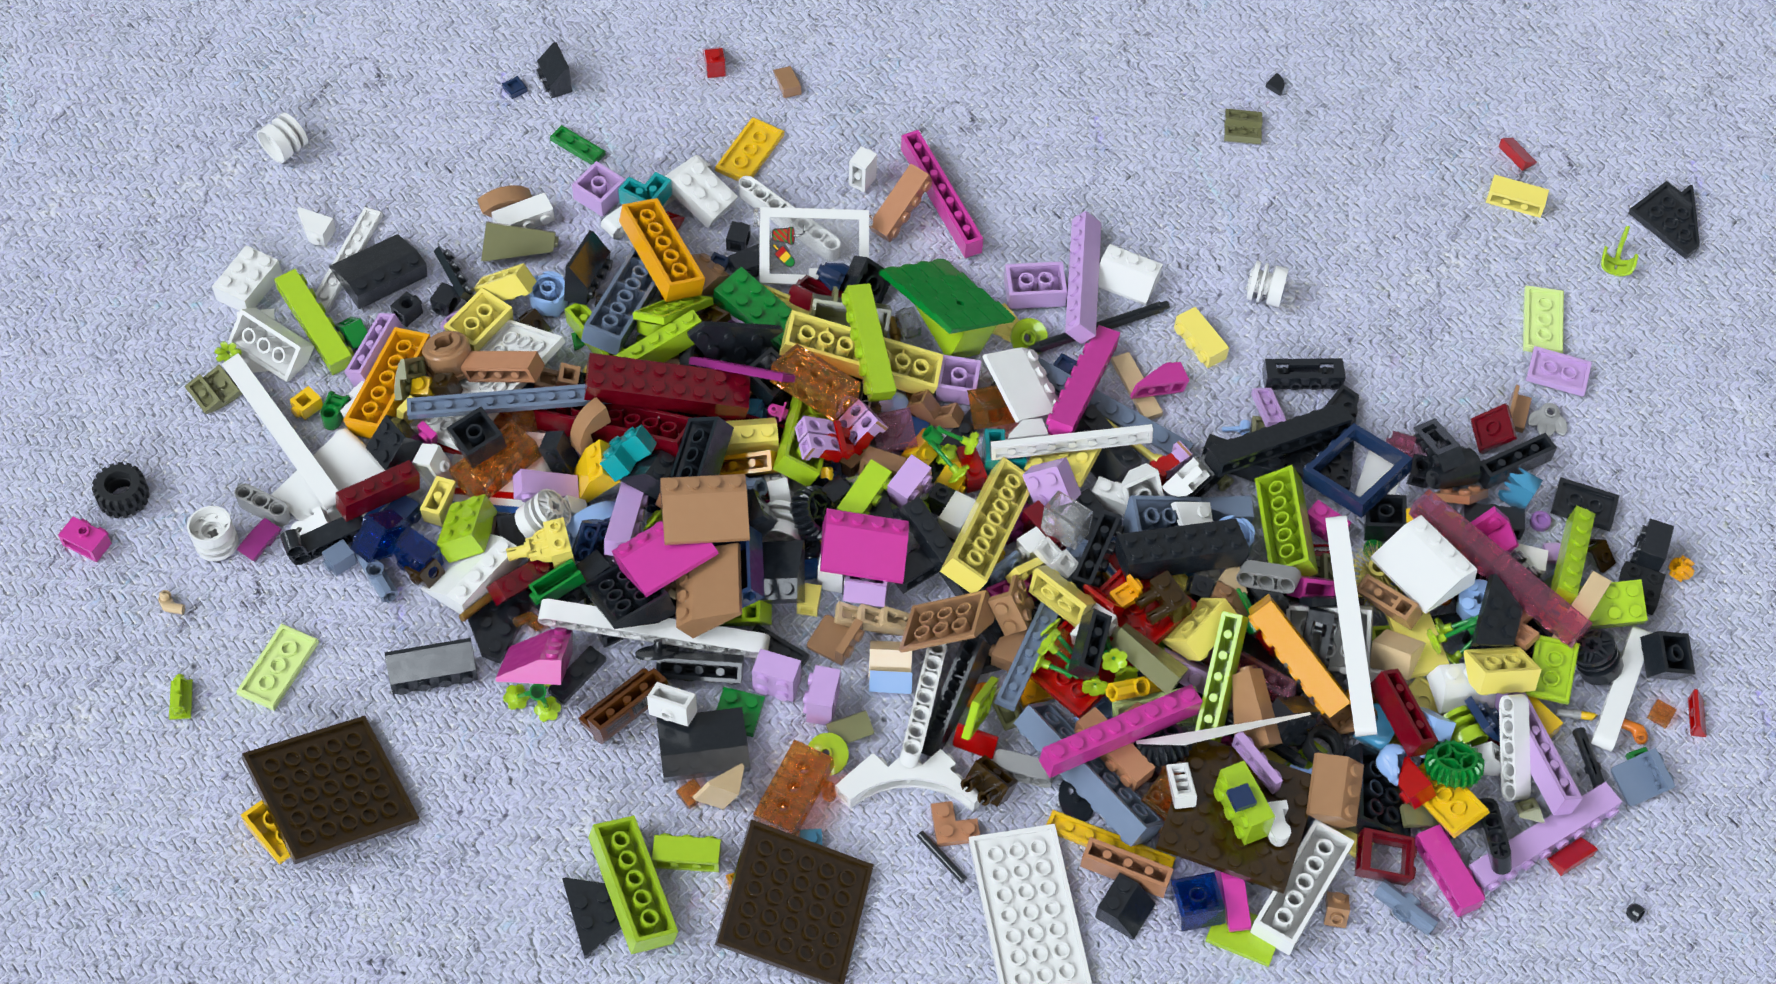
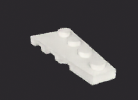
M1210 502L1171 503L1173 511L1176 510L1179 518L1177 520L1179 526L1213 521ZM1220 569L1195 572L1214 579V584H1216L1221 576Z

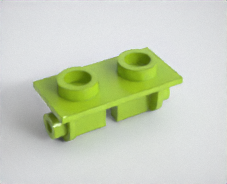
M177 674L173 681H171L169 720L191 718L193 679L186 680L183 674Z

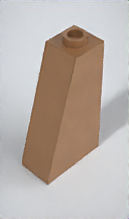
M1252 666L1240 668L1239 673L1232 675L1234 725L1275 718L1262 668H1253ZM1277 723L1243 731L1246 736L1253 740L1258 751L1282 743Z

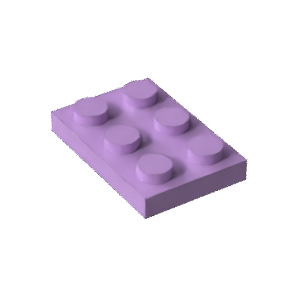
M1534 346L1525 381L1583 397L1592 362Z

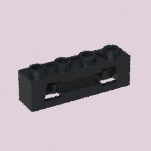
M1343 358L1265 359L1262 368L1264 388H1272V390H1336L1342 384L1344 385L1346 379ZM1276 365H1288V368H1277ZM1321 365H1333V367L1324 366L1320 368Z
M1436 418L1413 427L1415 432L1413 439L1416 445L1420 446L1423 453L1426 452L1428 459L1433 461L1435 467H1439L1443 472H1446L1466 463L1461 445Z
M1308 606L1302 637L1311 647L1313 639L1311 629L1313 621H1315L1313 630L1315 633H1321L1317 656L1328 669L1330 658L1326 657L1328 650H1332L1334 638L1331 637L1332 629L1336 630L1338 617H1335L1334 610ZM1323 624L1325 625L1324 634H1322ZM1294 679L1293 692L1305 694L1300 684V679L1297 681Z

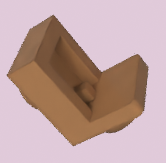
M1327 891L1324 925L1346 928L1350 913L1349 895L1341 892Z

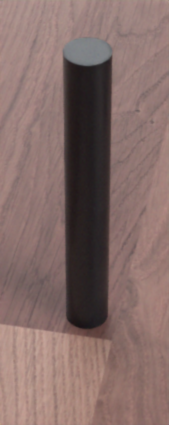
M924 831L917 834V838L960 883L967 879L965 874Z

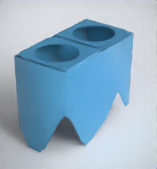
M1519 467L1523 474L1510 473V476L1507 478L1511 483L1504 482L1510 491L1499 490L1498 496L1500 500L1510 506L1525 509L1543 480Z
M1373 703L1374 708L1377 710V735L1360 737L1353 735V737L1364 745L1380 752L1389 744L1395 732L1380 704Z

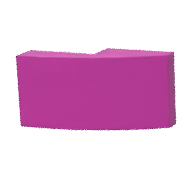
M424 421L417 425L418 436L424 441L423 444H437L438 436L435 431Z

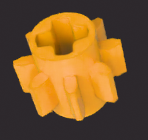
M1684 555L1681 558L1676 557L1671 560L1668 566L1671 570L1669 575L1679 582H1682L1683 579L1689 580L1695 572L1692 567L1695 563Z

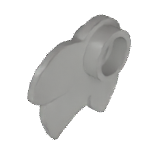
M1546 403L1540 410L1533 411L1529 415L1527 424L1537 426L1539 435L1546 433L1550 437L1556 432L1561 436H1565L1567 422L1560 415L1557 405ZM1547 410H1552L1553 415L1548 414Z

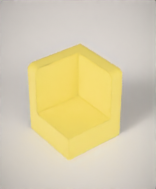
M805 583V603H797V614L817 617L822 585Z

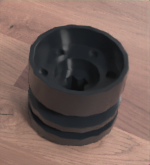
M1590 629L1578 635L1574 642L1580 644L1576 665L1583 680L1591 685H1604L1616 680L1622 673L1624 664L1614 637L1603 629Z

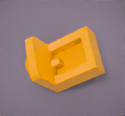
M1131 574L1126 576L1127 582L1109 592L1110 597L1124 609L1135 603V597L1142 595L1143 586L1137 578L1134 579Z

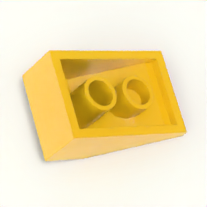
M600 439L585 448L573 475H578L579 498L586 500V503L621 482V479L615 482L599 464L604 457V451L610 446L609 443Z
M262 800L240 815L247 829L279 865L290 858Z

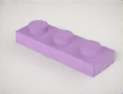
M1252 388L1251 395L1265 427L1275 425L1281 421H1287L1272 388Z
M1243 731L1235 734L1232 746L1272 794L1277 792L1283 782L1279 771L1272 768L1265 754L1258 751L1249 736H1246Z

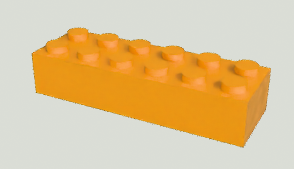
M658 198L622 204L619 222L664 300L669 302L702 295L705 277Z
M394 327L344 418L347 428L354 435L371 439L385 415L396 417L397 408L405 401H395L394 384L398 364L401 359L423 356L422 348L426 341L431 338L430 334Z
M1267 594L1248 609L1250 623L1256 630H1262L1261 634L1264 641L1269 647L1274 646L1276 648L1274 651L1282 664L1287 663L1289 665L1287 666L1289 673L1295 681L1300 679L1303 691L1309 698L1314 697L1315 706L1322 715L1326 713L1330 718L1351 703L1346 692L1270 594Z

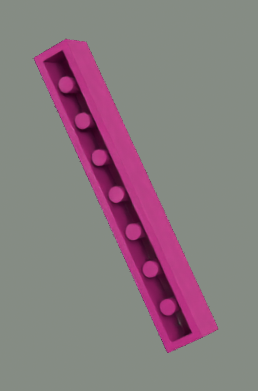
M916 130L901 135V151L908 163L913 164L930 175L932 185L926 193L964 258L982 253V235L920 131Z
M1098 325L1096 336L1088 340L1090 343L1086 342L1082 352L1083 355L1080 354L1076 364L1078 366L1074 365L1071 376L1067 378L1065 390H1061L1058 398L1059 402L1056 401L1053 406V414L1049 413L1046 421V425H1049L1048 434L1057 435L1075 432L1117 348L1121 332Z
M1192 684L1043 747L1039 762L1049 778L1197 715L1203 701Z

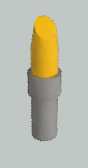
M1556 708V716L1575 720H1594L1598 716L1596 713L1579 709Z

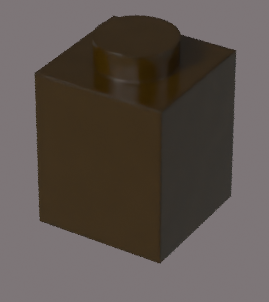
M453 372L436 373L429 387L434 396L461 394L463 391Z

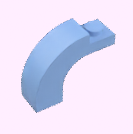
M604 501L593 504L571 517L569 524L566 526L571 549L573 548L581 522L588 519L610 520L616 501Z

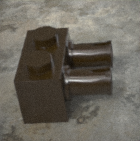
M1168 571L1149 581L1150 590L1134 598L1140 610L1155 601L1159 603V607L1146 613V617L1151 625L1167 616L1175 624L1192 614L1191 600Z
M984 755L974 762L966 778L960 784L962 790L968 787L965 792H971L975 788L979 792L977 800L979 803L984 801L982 803L983 806L990 803L998 807L1008 800L1019 781L988 756Z

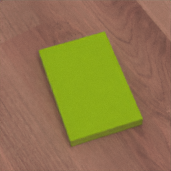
M1540 635V638L1534 644L1532 660L1542 670L1536 690L1528 691L1526 695L1568 705L1580 644Z
M991 676L972 700L961 738L971 739L989 715L999 678Z
M1220 901L1205 942L1267 967L1270 965L1276 948L1250 933L1251 930L1229 932L1222 902ZM1249 912L1252 929L1258 915Z

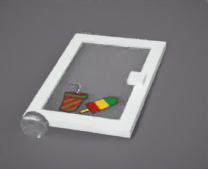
M754 208L753 227H759V282L761 284L793 285L806 275L818 279L819 276L816 275L820 264L824 265L825 262L844 263L850 266L854 255L869 258V226L873 225V215H869V210Z

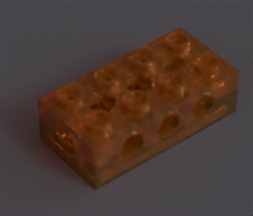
M799 344L794 345L772 363L771 370L790 373L796 376L795 383L770 380V382L832 421L858 401L861 384L859 381Z
M513 420L499 429L507 444L506 448L473 469L465 458L449 469L453 480L456 481V485L470 498L486 494L489 499L512 481L513 476L520 469H527L542 457L538 450L537 442Z
M794 739L753 813L755 821L797 836L834 768L833 757ZM802 770H808L806 773H801ZM793 788H797V789H798V790L795 791V792H791V791H790V790L793 789ZM782 807H788V809L784 811L780 810V808Z

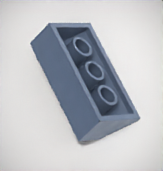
M1131 495L1122 523L1125 527L1124 533L1179 526L1177 523L1179 518L1176 510L1173 511L1171 503L1201 502V497Z

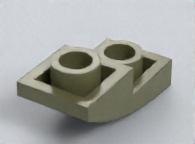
M1402 804L1400 806L1404 828H1421V831H1425L1440 824L1423 805L1415 810L1410 804Z

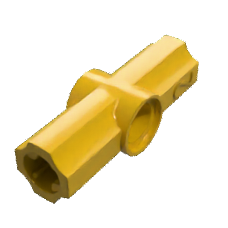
M1146 676L1108 683L1105 689L1106 697L1111 702L1162 692Z

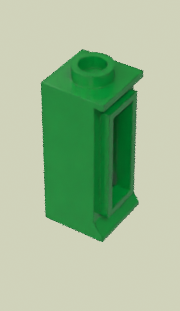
M571 558L529 584L528 586L532 591L529 596L535 605H541L543 599L557 600L586 581Z

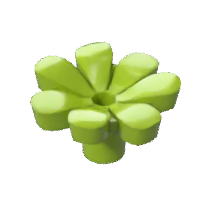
M222 341L220 343L221 347H216L214 351L218 354L216 357L218 362L223 360L225 362L237 353L239 355L242 354L241 349L236 348V343L231 342L228 344L226 341Z

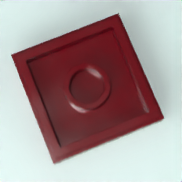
M1507 403L1470 419L1477 448L1481 454L1518 439Z

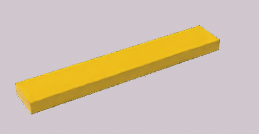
M1052 810L1046 824H1055L1057 836L1085 847L1089 838L1092 837L1170 868L1173 867L1176 859L1174 856L1143 844L1131 847L1121 840L1120 835L1056 810Z

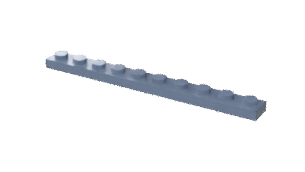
M1038 357V361L1046 370V376L1054 386L1055 391L1060 393L1062 389L1065 390V383L1071 375ZM1097 389L1087 406L1089 407L1094 404L1104 417L1119 427L1152 424L1153 438L1150 444L1167 454L1172 452L1173 445L1179 440L1189 451L1194 446L1190 441Z
M585 384L407 398L408 420L468 415L479 407H482L486 413L585 406L590 401L584 400Z
M1073 534L1066 549L1078 562L1088 540ZM1074 572L1066 579L1068 582H1072ZM1042 602L1036 611L994 702L1013 712L1040 655L1037 653L1041 642L1049 635L1046 634L1041 637L1040 633L1059 616Z

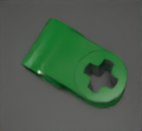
M334 391L328 393L326 401L320 410L325 429L336 430L339 428L344 419L340 410L351 401L349 395H338Z

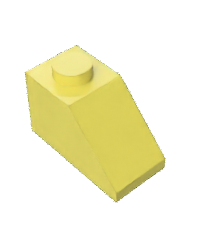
M436 476L420 507L424 522L443 527L449 507L453 502L456 481Z

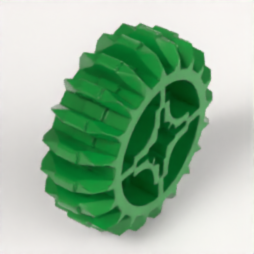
M1445 739L1443 743L1438 741L1431 749L1427 750L1424 761L1426 774L1431 776V780H1437L1438 785L1444 784L1446 788L1448 786L1454 789L1460 787L1463 790L1466 786L1472 788L1473 784H1478V781L1483 776L1485 766L1482 753H1478V748H1472L1471 743L1464 744L1463 740L1456 742L1454 739L1452 741Z

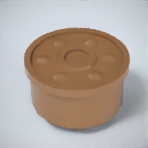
M443 331L433 335L426 341L422 348V354L428 377L434 379L436 373L453 372L458 381L466 378L461 370V366L469 352L472 351L466 335L457 331Z

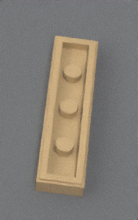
M1130 352L1112 357L1111 363L1127 392L1131 395L1135 385L1144 377ZM1154 396L1132 399L1139 413L1152 420L1163 415V411Z

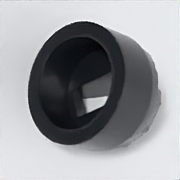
M1632 903L1627 907L1626 914L1630 920L1637 923L1643 917L1646 909L1637 903Z

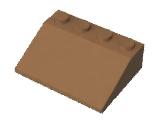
M745 474L660 478L665 545L750 541Z
M739 543L714 546L718 550V555L676 579V628L691 638H695L742 614L741 545Z
M987 590L912 606L899 647L900 653L976 638L993 623L995 618L988 603L990 595Z

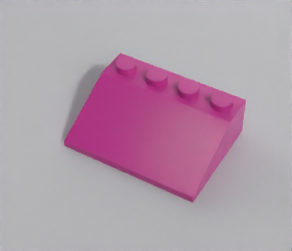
M827 508L822 525L820 571L903 584L909 521Z
M663 521L657 522L653 527L637 534L636 537L612 550L619 569L646 597L719 554L712 543L665 545Z
M557 627L510 646L496 676V682L561 685L572 656L573 630Z

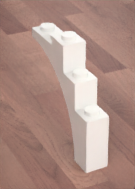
M941 749L923 765L919 759L918 764L912 768L903 766L899 758L888 767L887 762L882 757L878 758L872 753L835 785V795L850 809L863 799L876 793L895 788L909 787L930 789L946 794L961 802L972 812L980 805L977 800L978 791L974 788L971 792H965L968 787L962 790L960 783L963 777L959 773H955L956 763L954 758Z

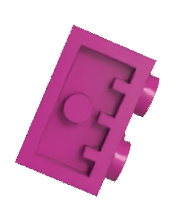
M1495 506L1464 527L1463 534L1476 545L1478 553L1489 565L1497 560L1506 550H1514L1519 546L1509 518Z

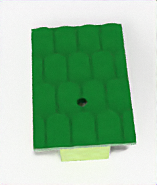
M939 258L930 262L920 261L917 264H903L900 267L890 266L879 272L880 276L915 305L944 355L962 358L979 355L997 325L1012 323L1015 320V317L999 301L996 302L984 289L978 288L963 272H959L946 259Z

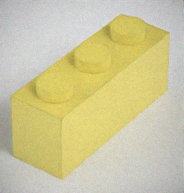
M1494 174L1486 203L1541 218L1549 189Z
M522 263L481 277L474 290L477 293L483 288L502 301H511L517 296L530 294L533 291L532 287L537 281L526 265Z
M1196 307L1176 316L1175 332L1181 335L1187 347L1194 351L1198 360L1207 369L1227 359L1228 345Z

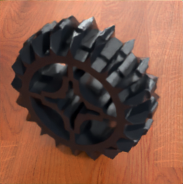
M816 485L801 487L791 497L792 503H790L792 511L790 513L793 517L792 521L795 523L794 528L798 529V534L802 535L803 539H808V541L822 540V525L827 508L832 509L833 506H831L826 492H823Z
M1174 724L1139 740L1189 731L1182 724ZM1136 741L1134 743V746L1147 758L1148 762L1159 768L1168 764H1177L1178 761H1184V757H1188L1189 751L1192 750V744L1155 745L1137 744Z

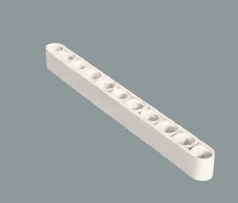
M239 353L222 363V366L325 509L328 510L336 504L335 492L338 489Z
M1347 516L1328 517L1325 520L1355 737L1377 735Z
M543 599L541 601L538 622L547 626L653 643L655 639H661L662 644L722 654L744 655V657L757 659L760 649L768 651L770 636L765 633L717 626L695 638H691L676 628V619L672 618L656 624L614 629L596 606L554 599Z

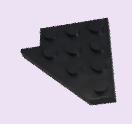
M1666 181L1630 208L1628 214L1684 259H1687L1699 249L1700 240L1693 185H1689L1680 192Z
M702 321L689 330L687 334L707 358L749 366L770 347L777 353H780L779 348L772 339L784 332L781 325Z
M526 589L498 606L494 600H491L467 619L483 658L499 664L502 663L508 648L512 645L533 607L529 600L531 598L529 594L532 593L531 589Z

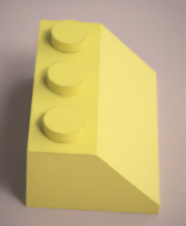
M481 288L443 327L446 331H457L466 335L472 351H480L509 319L514 321L513 309L507 303Z
M776 418L726 421L734 429L725 456L767 450L778 452L779 439Z
M1045 565L1034 570L1028 592L1076 627L1080 623L1082 615L1089 612L1096 602L1090 595L1080 591L1074 583L1064 579L1055 569Z
M1201 598L1197 602V607L1192 611V614L1188 615L1162 641L1187 660L1201 661L1208 656L1209 651L1215 644L1222 611L1237 613L1226 598Z
M1521 647L1464 650L1463 654L1468 681L1479 695L1513 692L1525 693L1536 690L1542 669Z

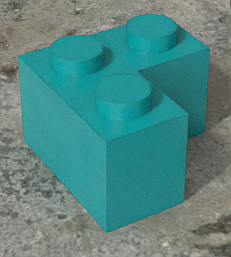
M657 172L651 176L646 184L628 177L618 189L619 203L627 204L658 198L663 206L672 195V180Z
M643 425L637 428L631 427L622 437L616 436L609 442L610 446L604 451V457L599 464L616 482L630 474L636 462L650 455L657 442Z
M985 428L982 440L983 466L987 475L1000 461L991 460V442L1005 440V429ZM1026 457L1008 459L1024 471L1027 463Z

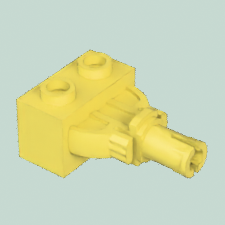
M561 517L543 522L544 528L535 532L532 537L525 538L526 542H524V545L506 548L509 562L528 557L530 561L553 562L554 568H557L571 558L574 561L564 518Z

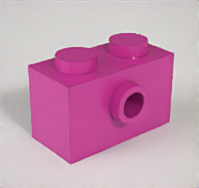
M1317 500L1307 511L1311 532L1329 543L1325 518L1342 515L1320 500ZM1347 520V522H1348V529H1349V528H1350V525H1351V522H1350L1349 520Z
M74 516L58 534L63 546L95 562H98L112 544L108 536L109 533L101 527L96 528L87 520H80Z
M1301 576L1294 592L1287 595L1296 598L1301 596H1336L1333 580Z

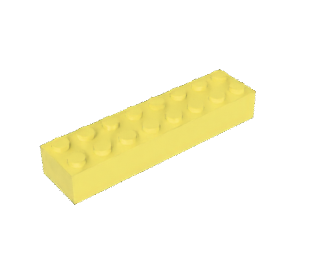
M794 310L791 311L786 322L779 355L863 379L859 374V360L855 357V343L850 337L851 327ZM884 337L896 389L912 394L929 390L933 395L938 387L943 354Z
M1005 457L989 473L940 570L941 573L970 593L978 592L987 583L1030 494L1022 476L1025 471Z

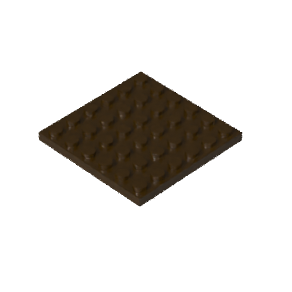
M365 715L242 753L241 758L294 865L419 822L420 818Z
M1211 739L1192 743V750L1189 751V756L1186 758L1185 763L1188 762L1196 790V806L1175 809L1172 800L1156 849L1284 894L1308 818L1306 810L1311 774L1268 759V763L1273 769L1279 771L1283 780L1280 789L1272 794L1246 763L1267 802L1287 800L1288 810L1285 815V821L1291 828V834L1287 843L1281 847L1273 845L1268 836L1244 845L1242 840L1237 838L1234 832V825L1231 820L1226 818L1224 807L1220 801L1216 800L1213 790L1221 769L1245 760L1234 747Z
M751 819L748 823L715 945L822 984H844L874 864Z

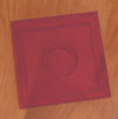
M910 407L876 414L888 427L884 433L879 432L875 436L878 449L894 452L918 447Z

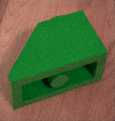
M350 316L335 324V329L341 332L346 344L358 350L368 333L361 318Z

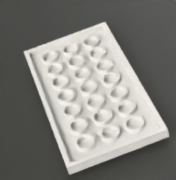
M509 319L480 351H537L544 364H546L563 346L565 340L563 336ZM467 378L459 381L463 388L461 394L522 389L527 384L521 382H469ZM487 413V415L491 418L492 421L499 414ZM466 415L414 419L409 426L418 435L417 425L424 421L437 433V443L458 450L446 428Z
M1055 824L969 837L968 842L998 983L1092 984Z

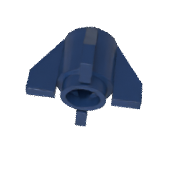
M825 262L824 265L820 264L816 275L819 276L817 280L822 281L830 291L833 290V286H837L839 291L850 266L844 263Z

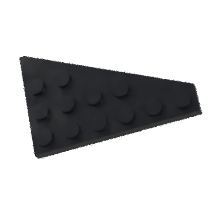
M1342 384L1325 407L1341 402L1353 416V423L1356 424L1359 394ZM1339 436L1287 453L1283 458L1286 460L1284 468L1293 465L1303 480L1304 466L1309 462L1311 463L1320 451H1324L1330 442L1334 439L1336 440ZM1354 441L1319 472L1347 490H1350L1351 487L1350 478L1352 476Z

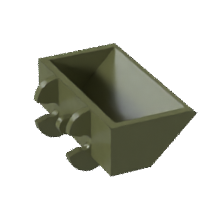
M833 286L831 296L812 293L809 315L850 327V323L846 320V306L843 305L842 298L838 297L837 286ZM875 303L883 337L887 338L892 312L891 306Z

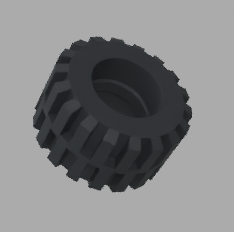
M118 462V465L112 463L109 464L110 467L102 468V472H98L95 475L97 479H93L92 491L103 513L106 512V515L109 517L114 515V518L118 519L120 516L128 518V515L132 514L134 516L137 514L136 511H142L144 509L143 505H147V498L150 497L149 488L142 471H139L137 466L132 467L131 463L124 465L123 462ZM129 487L123 493L113 494L118 488Z

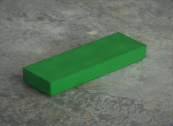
M562 125L550 136V141L590 165H593L596 161L599 162L606 155L605 150Z

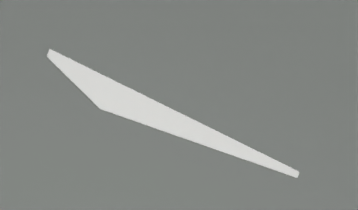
M1301 713L1137 740L1136 743L1187 745L1308 716L1311 713Z

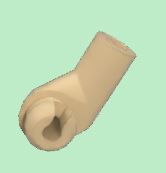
M162 590L159 593L158 602L162 610L169 613L184 614L185 605L174 603L170 591Z

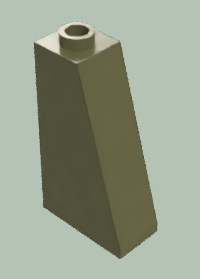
M486 221L481 261L553 252V249L558 247L559 236H555V231Z
M1127 623L1122 627L1117 626L1111 634L1113 640L1110 645L1113 648H1118L1120 651H1125L1127 653V660L1167 695L1179 684L1189 669Z

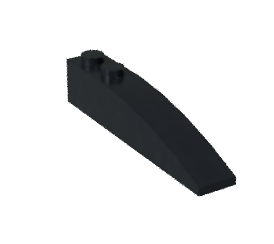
M976 637L961 641L931 714L921 754L932 757L940 749L942 750L959 722L991 649V646L984 639Z

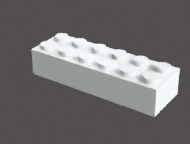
M1315 819L1298 847L1284 894L1272 891L1254 921L1250 933L1290 956L1350 853L1355 841Z

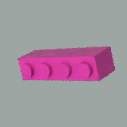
M1440 824L1418 833L1415 837L1417 851L1457 917L1481 908L1485 901L1484 891L1480 886H1477L1471 870L1464 865L1460 852L1451 844L1449 834L1442 829Z

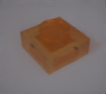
M1657 699L1647 719L1666 729L1677 709Z

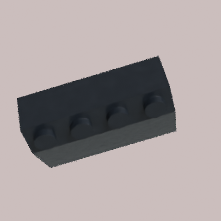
M399 234L329 266L358 309L427 277L426 262L418 251Z
M805 540L762 542L765 598L761 599V601L770 604L805 603ZM746 549L741 551L742 589L748 587Z
M618 564L580 585L614 629L660 623L676 613L672 600L664 588L646 597L622 573Z
M742 707L698 712L688 726L666 721L659 717L656 718L664 782L721 775L741 763L744 765L743 772L750 771Z
M1361 743L1346 750L1342 756L1350 757L1363 764L1364 770L1356 826L1344 829L1358 834L1365 827L1411 837V828L1403 827L1400 806L1405 803L1399 796V793H1401L1400 788L1390 783L1376 766V758L1379 751Z

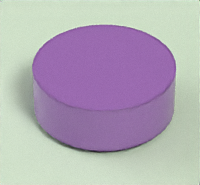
M1536 511L1530 518L1531 527L1539 532L1548 530L1552 522L1550 515L1544 511Z

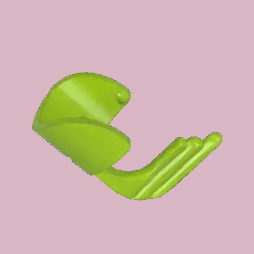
M1626 226L1622 233L1615 258L1608 255V247L1604 246L1601 267L1611 275L1628 276L1633 273L1639 254H1635L1629 260L1620 259L1630 226Z

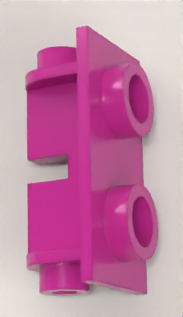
M786 402L784 406L771 404L768 407L767 418H776L777 423L785 425L789 409H786Z

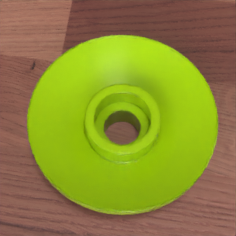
M1025 318L1018 321L1013 326L1010 335L1011 344L1014 349L1020 347L1028 348V346L1033 345L1035 342L1048 338L1044 325L1033 318ZM1026 334L1029 336V341L1024 339Z
M822 733L810 741L806 750V759L810 768L817 774L832 776L842 771L849 759V749L846 742L840 736L834 733ZM824 750H829L830 755L828 757H823Z

